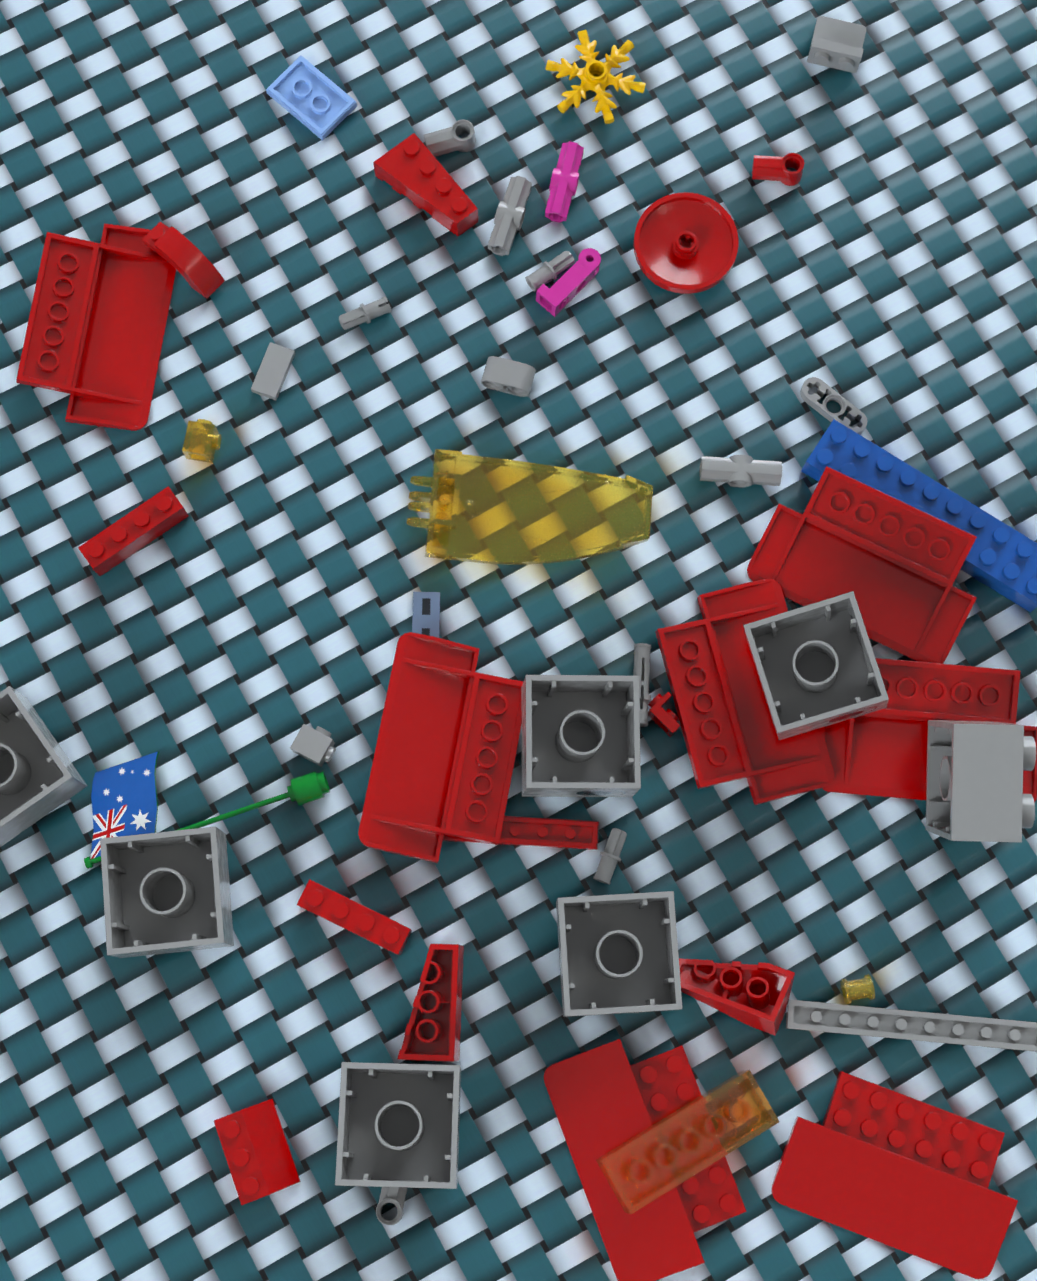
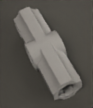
M511 177L504 199L500 201L494 219L495 225L488 241V249L496 255H509L516 232L521 229L526 211L525 206L532 188V183L524 177Z
M733 455L729 458L702 456L699 476L700 481L728 482L733 487H749L752 484L780 486L782 462L753 460L748 455Z

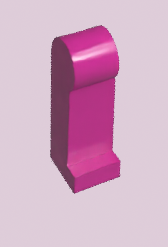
M592 248L581 251L578 261L550 289L543 284L536 291V301L555 317L597 275L601 262L599 252Z

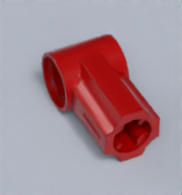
M789 153L784 157L754 155L752 179L781 181L787 186H794L801 181L804 159L796 153ZM792 167L795 168L797 171L791 172L788 171L787 168Z

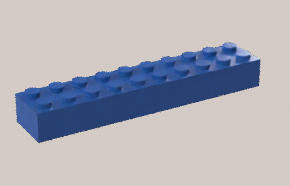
M833 419L807 459L801 472L819 482L826 466L976 536L977 538L960 570L1028 612H1032L1037 607L1036 542Z

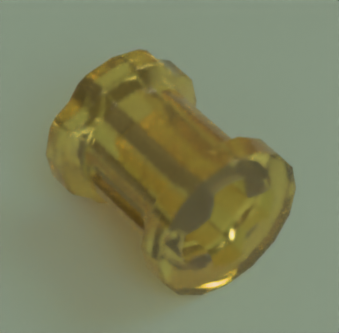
M869 974L864 975L862 979L851 981L841 979V991L846 1004H851L852 1000L875 999L874 985Z

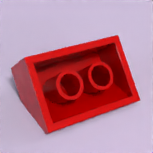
M273 1098L214 1120L241 1205L301 1182Z

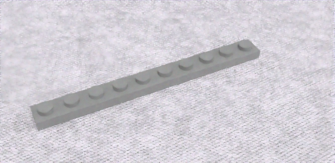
M789 1000L787 1005L786 1029L1037 1052V1022Z

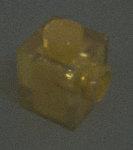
M198 419L197 422L188 421L182 449L186 459L213 463L215 450H219L221 446V434H219L216 426L211 421L205 419Z

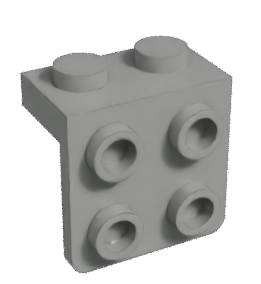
M818 17L807 62L856 73L864 50L862 47L866 27L829 17Z

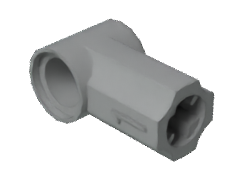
M465 119L456 121L452 127L424 134L426 147L434 157L457 150L468 152L476 144L474 126ZM464 133H466V134L469 135V136L466 137V138H459V137H458L459 135L464 134Z
M382 1187L379 1203L376 1208L377 1219L382 1224L395 1225L402 1219L407 1193L406 1187ZM388 1203H393L398 1209L397 1216L391 1221L386 1220L382 1215V1209Z

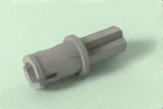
M564 251L550 262H543L542 267L525 277L527 284L533 291H536L551 279H557L559 273L574 264V257L569 251Z
M382 297L367 305L362 303L359 308L340 315L339 322L341 327L347 330L364 322L369 324L371 319L390 313L391 307L389 304H386L388 302L387 298Z
M617 828L611 830L604 852H600L602 857L593 879L610 885L616 864L621 861L619 856L627 837L625 831Z

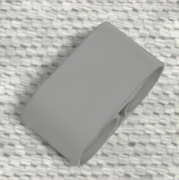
M490 356L486 362L481 384L492 390L527 397L530 394L536 370L528 364Z

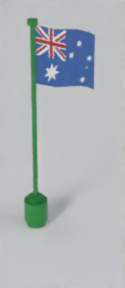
M159 752L95 773L91 793L94 828L91 857L84 858L87 869L92 868L93 864L101 862V838L156 833L158 802L155 773ZM314 771L291 779V785L287 786V793L178 830L201 828L289 797L292 802L297 801L300 806L324 798V794L330 793V788L324 772L317 773Z

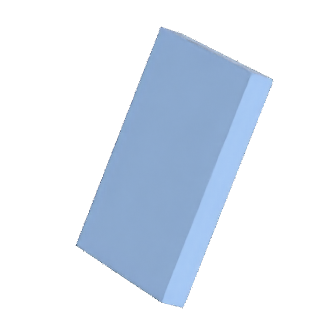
M301 55L266 89L267 94L322 141L357 107V102Z

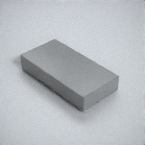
M270 342L251 391L277 400L294 359L295 351Z

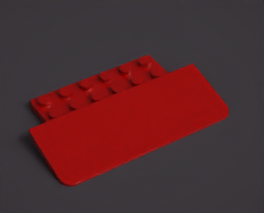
M104 223L101 243L50 232L46 233L16 382L69 393L70 398L65 422L130 431L140 430L147 424L176 269L167 260L146 246L142 240L151 231L150 229Z
M826 466L803 514L779 503L748 564L747 573L752 581L762 579L777 581L782 588L784 597L802 606L853 591L870 639L918 662L943 664L977 597L952 586L977 537Z
M762 579L699 595L697 600L702 620L664 627L655 631L698 789L747 778L753 803L758 805L821 789L832 783L834 770L822 728L782 740L778 739L746 638L744 625L788 611L782 588L777 581Z
M413 632L405 633L399 638L358 831L359 839L366 847L438 863L443 835L499 845L522 724L521 687L523 681L475 672L479 648Z
M875 658L889 698L887 707L821 727L834 770L832 783L822 789L827 792L926 800L928 720L994 721L1016 724L1021 671ZM1024 725V736H1032L1035 740L1036 762L1032 771H1023V794H1032L1035 803L1037 798V726Z
M617 1039L550 1065L545 1070L544 1083L617 1280L656 1281L705 1263L694 1232L747 1211L683 1045L630 1065L621 1040Z
M842 1071L839 1072L823 1124L819 1125L801 1117H796L771 1187L773 1198L784 1206L975 1279H983L992 1272L1018 1200L988 1189L1004 1138V1132Z

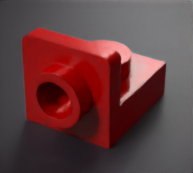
M667 692L662 696L659 693L648 704L651 707L648 716L671 738L681 725L678 723L679 718L670 709L665 711L662 708L671 699L672 694Z

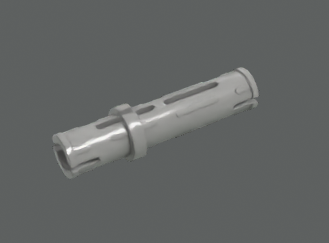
M645 643L634 644L633 676H639L640 727L648 726V703L651 702V695H649L651 645Z

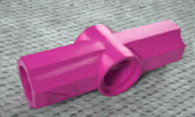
M575 142L562 143L557 167L553 169L545 217L554 222L560 223L567 220L572 196L576 194L580 175L578 172L583 158L584 147Z

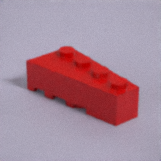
M415 133L373 162L375 176L382 182L384 180L397 193L409 198L419 209H424L432 215L433 219L456 236H460L478 223V208Z
M430 944L420 978L419 989L413 1002L409 1024H407L404 1041L397 1059L459 1061L464 946L459 944Z

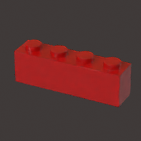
M168 486L79 546L78 549L92 569L101 577L189 515Z
M310 879L297 903L299 907L399 956L412 932L410 928Z

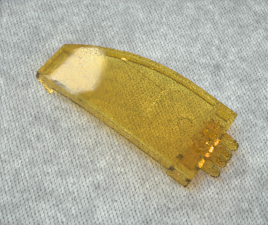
M435 449L432 477H411L410 483L417 486L431 487L430 493L410 492L409 499L421 502L408 503V509L428 513V519L418 517L407 519V525L427 528L425 557L488 564H544L601 555L628 548L650 539L653 486L628 475L625 478L550 465L464 455L460 451Z

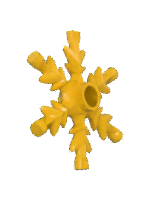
M587 30L578 31L577 34L581 45H575V48L583 54L579 58L586 61V66L578 68L575 61L571 65L564 58H561V64L552 60H548L546 64V70L559 72L556 75L557 78L570 75L569 80L576 76L581 79L580 85H571L574 90L562 93V96L566 97V99L561 101L557 108L561 113H565L573 103L575 108H579L581 96L586 100V91H595L596 96L592 101H598L595 113L602 110L605 124H610L614 122L611 108L615 109L617 106L608 99L613 97L610 93L605 92L608 85H613L617 92L620 87L627 95H631L630 89L640 93L645 91L646 83L634 82L635 75L622 78L623 73L614 77L610 72L611 68L621 67L618 63L630 60L625 55L634 48V44L627 40L619 49H617L616 45H613L611 55L609 56L606 53V62L595 60L599 54V51L594 52L597 41L594 40L590 43Z

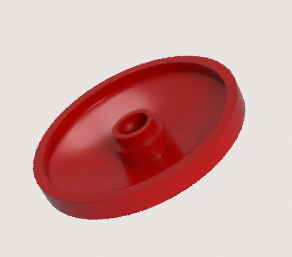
M688 192L670 194L652 203L640 217L634 235V253L642 272L657 286L680 294L702 292L720 283L734 265L739 244L737 228L729 213L713 199Z

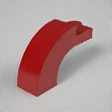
M159 222L142 239L146 246L167 260L185 278L189 285L205 298H208L225 281L206 256L174 227L171 226L169 228L162 222Z

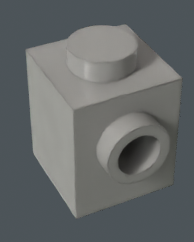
M305 724L302 725L290 747L294 753L320 767L323 766L324 762L329 763L336 751V748L333 747L335 742L330 738L331 733L319 726L313 729Z

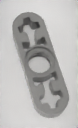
M811 377L803 383L800 390L803 401L830 422L835 419L859 435L863 433L867 426V417L863 412L819 378ZM817 387V394L810 395L808 393L809 388ZM824 394H827L828 396H826L823 403L820 404L819 401L821 397L823 398ZM830 401H836L839 403L841 411L831 413L828 411L826 404ZM845 410H847L848 414L846 417H844L843 421L840 420ZM859 420L858 426L854 428L849 426L851 421Z

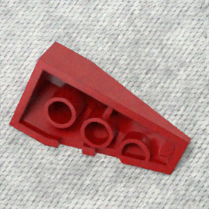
M679 958L681 992L748 1026L776 1036L786 1012L795 972L770 963L758 962V965L741 964L740 961L714 963L713 960Z

